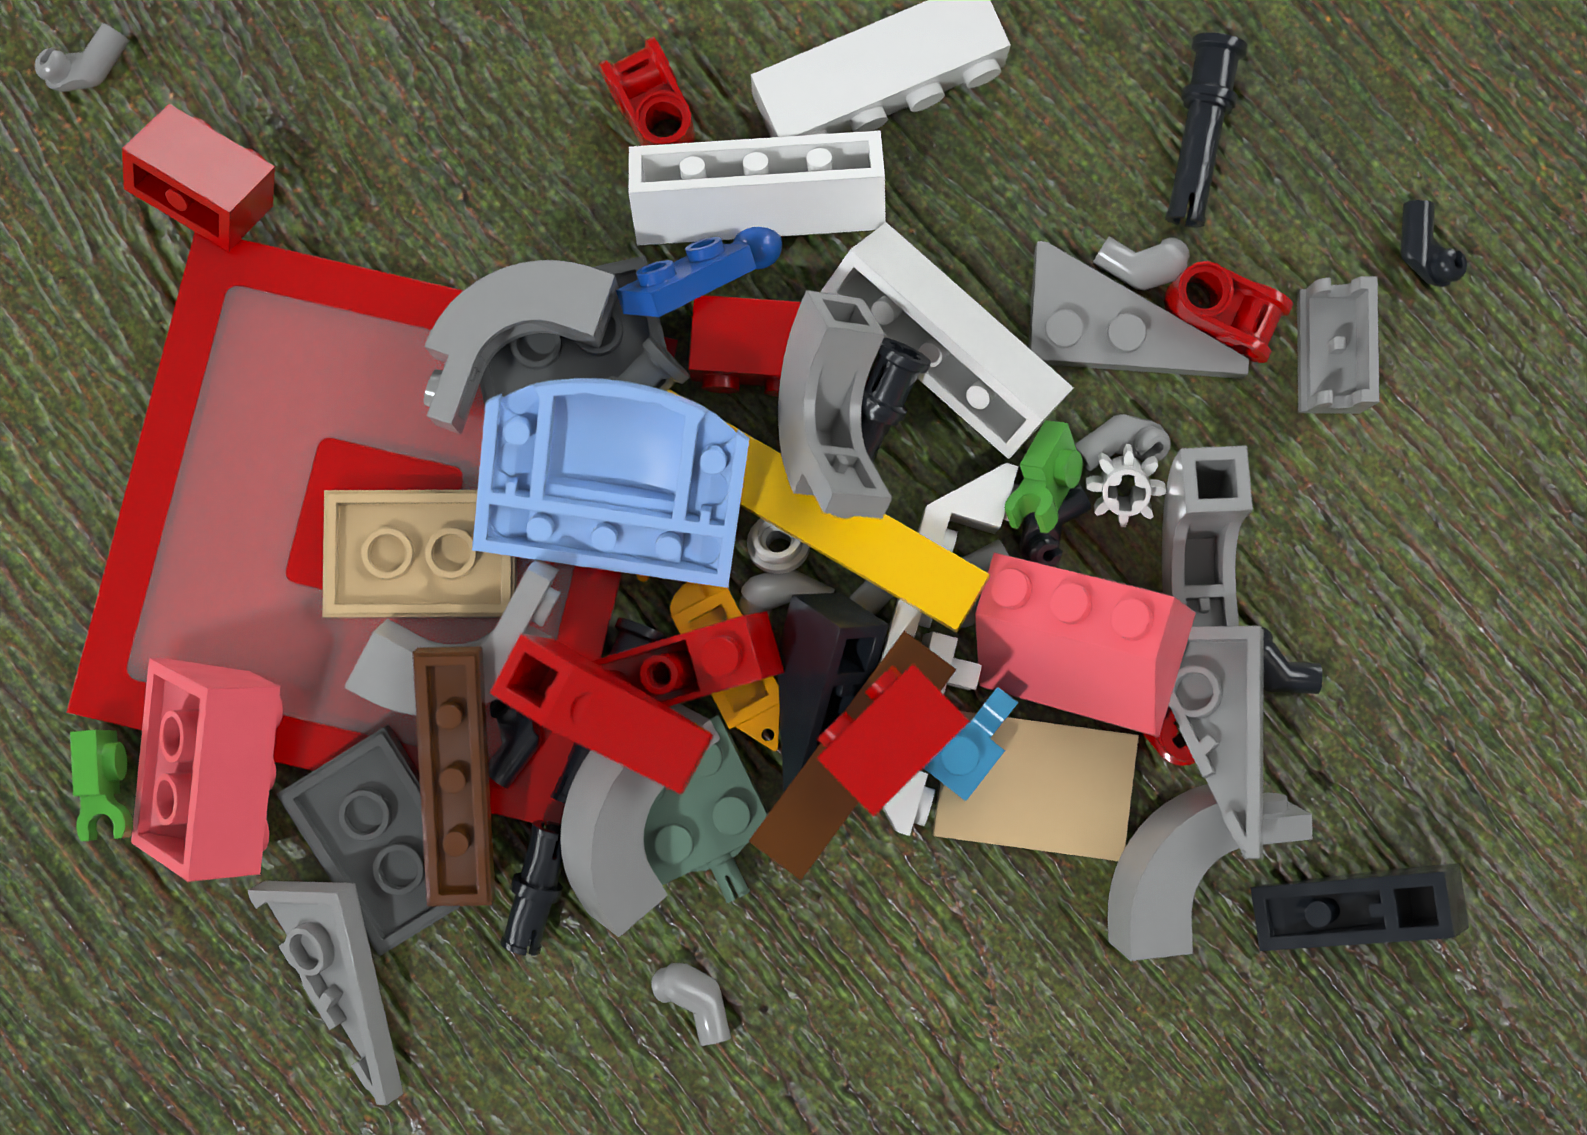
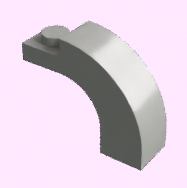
M538 260L507 266L492 272L462 291L440 315L424 346L434 359L446 363L443 371L435 369L428 381L424 394V405L430 407L427 417L438 427L462 434L487 365L501 348L520 337L538 333L556 334L600 348L618 297L616 290L619 289L615 275L574 262Z
M806 290L787 342L779 387V441L788 482L795 494L815 495L823 513L832 514L840 518L859 516L883 519L892 497L867 454L861 429V406L867 376L885 333L864 299Z
M1247 446L1181 448L1170 468L1162 526L1163 594L1174 596L1196 613L1192 627L1239 626L1235 580L1236 547L1241 524L1253 510Z
M534 560L526 570L496 628L482 638L469 643L455 645L436 643L415 634L387 618L373 631L344 688L381 707L416 715L413 651L418 647L483 646L485 704L497 699L490 694V691L520 633L552 638L550 635L531 626L530 623L532 621L542 627L557 602L561 592L550 586L559 569L542 560Z
M680 703L670 707L672 710L714 734L708 749L720 740L718 733L708 718ZM591 750L576 773L565 802L561 822V853L569 883L586 912L616 936L620 937L668 896L648 863L643 840L645 822L649 810L665 786Z
M1208 784L1190 789L1163 804L1138 828L1121 854L1115 868L1108 899V941L1130 961L1193 954L1192 904L1198 884L1207 870L1217 860L1227 853L1239 849L1236 840L1233 839L1222 817L1223 813ZM1263 793V845L1312 839L1311 813L1288 802L1286 795Z

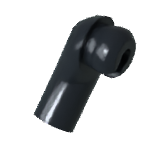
M1426 200L1407 201L1403 204L1400 249L1402 259L1429 285L1446 287L1451 282L1462 279L1467 270V260L1464 254L1459 250L1455 251L1453 248L1445 249L1433 238L1435 204Z
M1079 484L1074 488H1070L1058 510V522L1050 532H1040L1034 515L1035 512L1025 516L1019 543L1024 560L1051 567L1058 564L1063 552L1059 549L1063 524L1091 510L1090 501Z
M1262 627L1264 630L1263 690L1267 692L1319 694L1323 679L1321 664L1288 662L1273 642L1272 633Z
M497 698L491 701L489 710L491 717L497 720L502 744L488 762L489 778L508 789L539 748L542 737L539 723Z

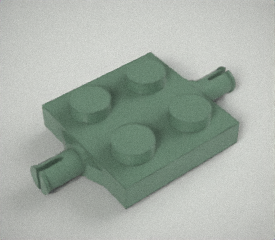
M717 715L709 720L718 733L720 740L705 752L684 794H679L667 787L660 791L647 815L643 840L646 858L661 885L689 872L711 869L726 899L725 902L729 903L736 900L738 896L740 898L751 892L733 857L749 843V839L769 812L722 716Z

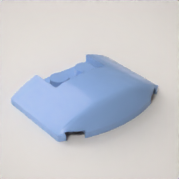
M583 378L551 380L526 386L503 398L502 394L488 399L485 406L472 550L728 588L750 438L739 429L736 432L715 413L691 400L657 388L625 381Z

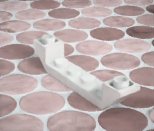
M1005 463L928 504L922 514L917 533L950 552H953L958 532L947 529L949 521L995 534L1001 527L1003 520L1009 521L1005 512V503L1008 497L1020 486L1014 483L1018 466ZM897 598L878 665L903 631L915 637L918 625L930 628L932 618ZM919 771L883 807L887 818L896 832L910 836L914 823L925 826L935 789L925 786L928 773Z

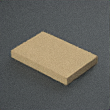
M324 490L323 618H501L517 589V557L472 550L478 490Z
M960 711L970 722L977 714ZM1007 717L990 738L1003 748L1005 752L967 801L963 800L939 781L932 835L1119 861L1126 846L1139 735Z

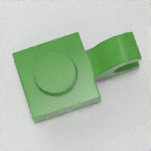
M1045 420L1020 463L1024 479L1018 489L1006 500L1005 512L1012 528H1018L1026 515L1035 512L1034 515L1040 532L1048 533L1058 522V510L1070 488H1074L1080 480L1083 461L1081 453L1076 450L1068 423Z
M86 730L70 732L73 797L80 796V815L76 824L80 841L97 840V822L104 814L113 821L114 839L130 837L133 831L132 815L114 797V794L120 793V780L125 778L127 772L126 750L122 742L117 741V731Z

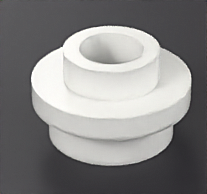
M761 518L752 526L747 538L748 552L752 561L757 567L768 573L783 574L795 570L806 560L810 551L809 546ZM777 539H786L790 542L788 549L781 552H772L768 548Z

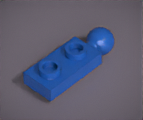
M751 227L737 234L731 244H723L721 237H710L696 241L685 248L687 256L675 262L664 260L646 265L636 271L638 280L617 289L616 293L622 312L629 315L661 317L755 269L767 268L774 264L781 254L782 237L769 228Z

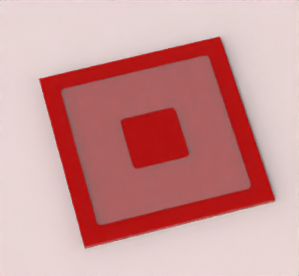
M194 233L66 713L142 730L149 658H166L251 671L280 686L283 715L275 733L274 762L314 771L389 724L419 771L416 715L381 707L344 688L373 631L387 618L327 619L322 617L324 490H478L485 404L480 384L462 434L436 426L427 417L430 407L424 405L425 390L435 369L443 371L446 364L434 359L424 347L440 315L463 290L243 239L228 252L200 234ZM664 337L667 351L675 358L678 340ZM517 557V587L526 570L535 559ZM544 561L559 569L550 587L561 592L544 625L541 627L532 621L530 625L550 635L551 639L559 641L590 661L602 658L623 572ZM501 618L388 619L430 641L455 645L469 643L482 638L496 628ZM491 702L486 704L488 762L502 744L497 720L490 715L489 707ZM539 724L542 737L540 746L511 786L506 789L489 778L491 813L531 823L536 820H542L545 823L544 826H546L547 821L561 824L565 804L550 798L563 772L574 741Z

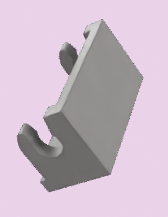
M1360 276L1351 280V283L1344 285H1331V278H1322L1314 281L1307 289H1299L1297 291L1298 413L1360 414L1379 403L1377 277Z

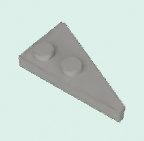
M1037 241L1034 249L1028 348L1047 365L1243 379L1248 375L1249 359L1050 243Z
M1261 626L1192 627L1168 706L1171 708L1179 724L1181 734L1202 776L1206 779L1223 813L1222 817L1244 858L1263 860L1264 630Z
M264 881L248 889L249 898L255 909L267 903L287 935L286 940L279 948L288 963L299 973L302 986L328 1029L331 1030L341 1023L362 1059L353 1064L352 1068L363 1086L371 1092L377 1105H388L403 1094V1089L355 883Z

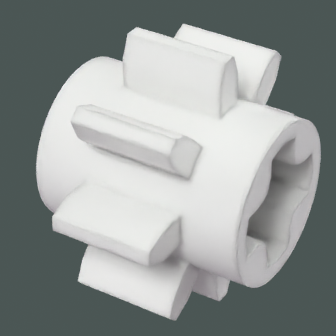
M1126 444L1123 456L1112 460L1108 455L1101 452L1098 455V459L1103 470L1102 475L1086 477V489L1103 493L1094 504V513L1098 516L1110 509L1118 515L1121 527H1126L1129 516L1140 512L1148 519L1153 518V510L1149 502L1151 495L1161 496L1166 494L1164 482L1149 480L1148 477L1158 467L1157 458L1151 456L1143 462L1134 458L1131 444ZM1122 475H1133L1136 486L1131 487L1129 496H1119L1116 485H1120Z

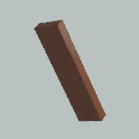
M903 631L845 711L856 720L873 703L865 692L892 665L903 674L914 664L940 691L957 669L906 631ZM821 743L749 839L751 844L800 881L859 803L817 759L826 749Z
M483 646L418 647L412 654L427 906L492 905L495 899Z

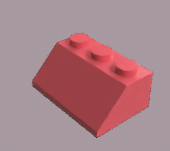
M994 553L988 570L990 578L982 590L975 612L978 664L982 665L979 686L992 691L999 687L1010 696L1159 737L1196 613L1174 596Z
M149 658L131 843L188 882L259 875L261 873L262 854L269 843V826L266 820L269 790L274 786L276 779V766L273 759L275 733L283 715L279 685L251 671L166 658Z

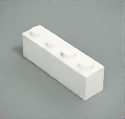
M927 0L751 74L752 96L771 138L847 133L849 131H874L887 122V115L909 107L912 112L921 111L939 102L945 96L944 91L963 83H966L968 88H974L993 80L1001 73L1000 68L1005 65L1011 45L990 0Z
M881 131L629 147V198L637 245L696 242L710 237H721L722 240L734 239L741 231L751 227L769 228L780 236L876 230L885 223V173Z
M887 222L850 249L821 291V293L864 299L885 333L884 338L904 343L924 354L932 362L927 373H919L917 378L1008 459L1031 437L1073 389L1067 381Z

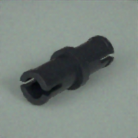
M542 820L533 822L531 827L532 834L522 870L514 874L510 890L515 896L500 944L506 950L526 956L528 946L530 947L528 953L531 956L540 954L541 942L551 905L559 902L563 886L558 882L563 865L560 840L561 824L552 821L546 822V829L544 828L545 823Z

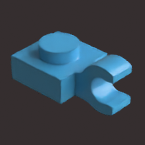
M997 687L971 722L923 768L963 800L967 801L1005 752L1003 748L990 738L1018 702Z

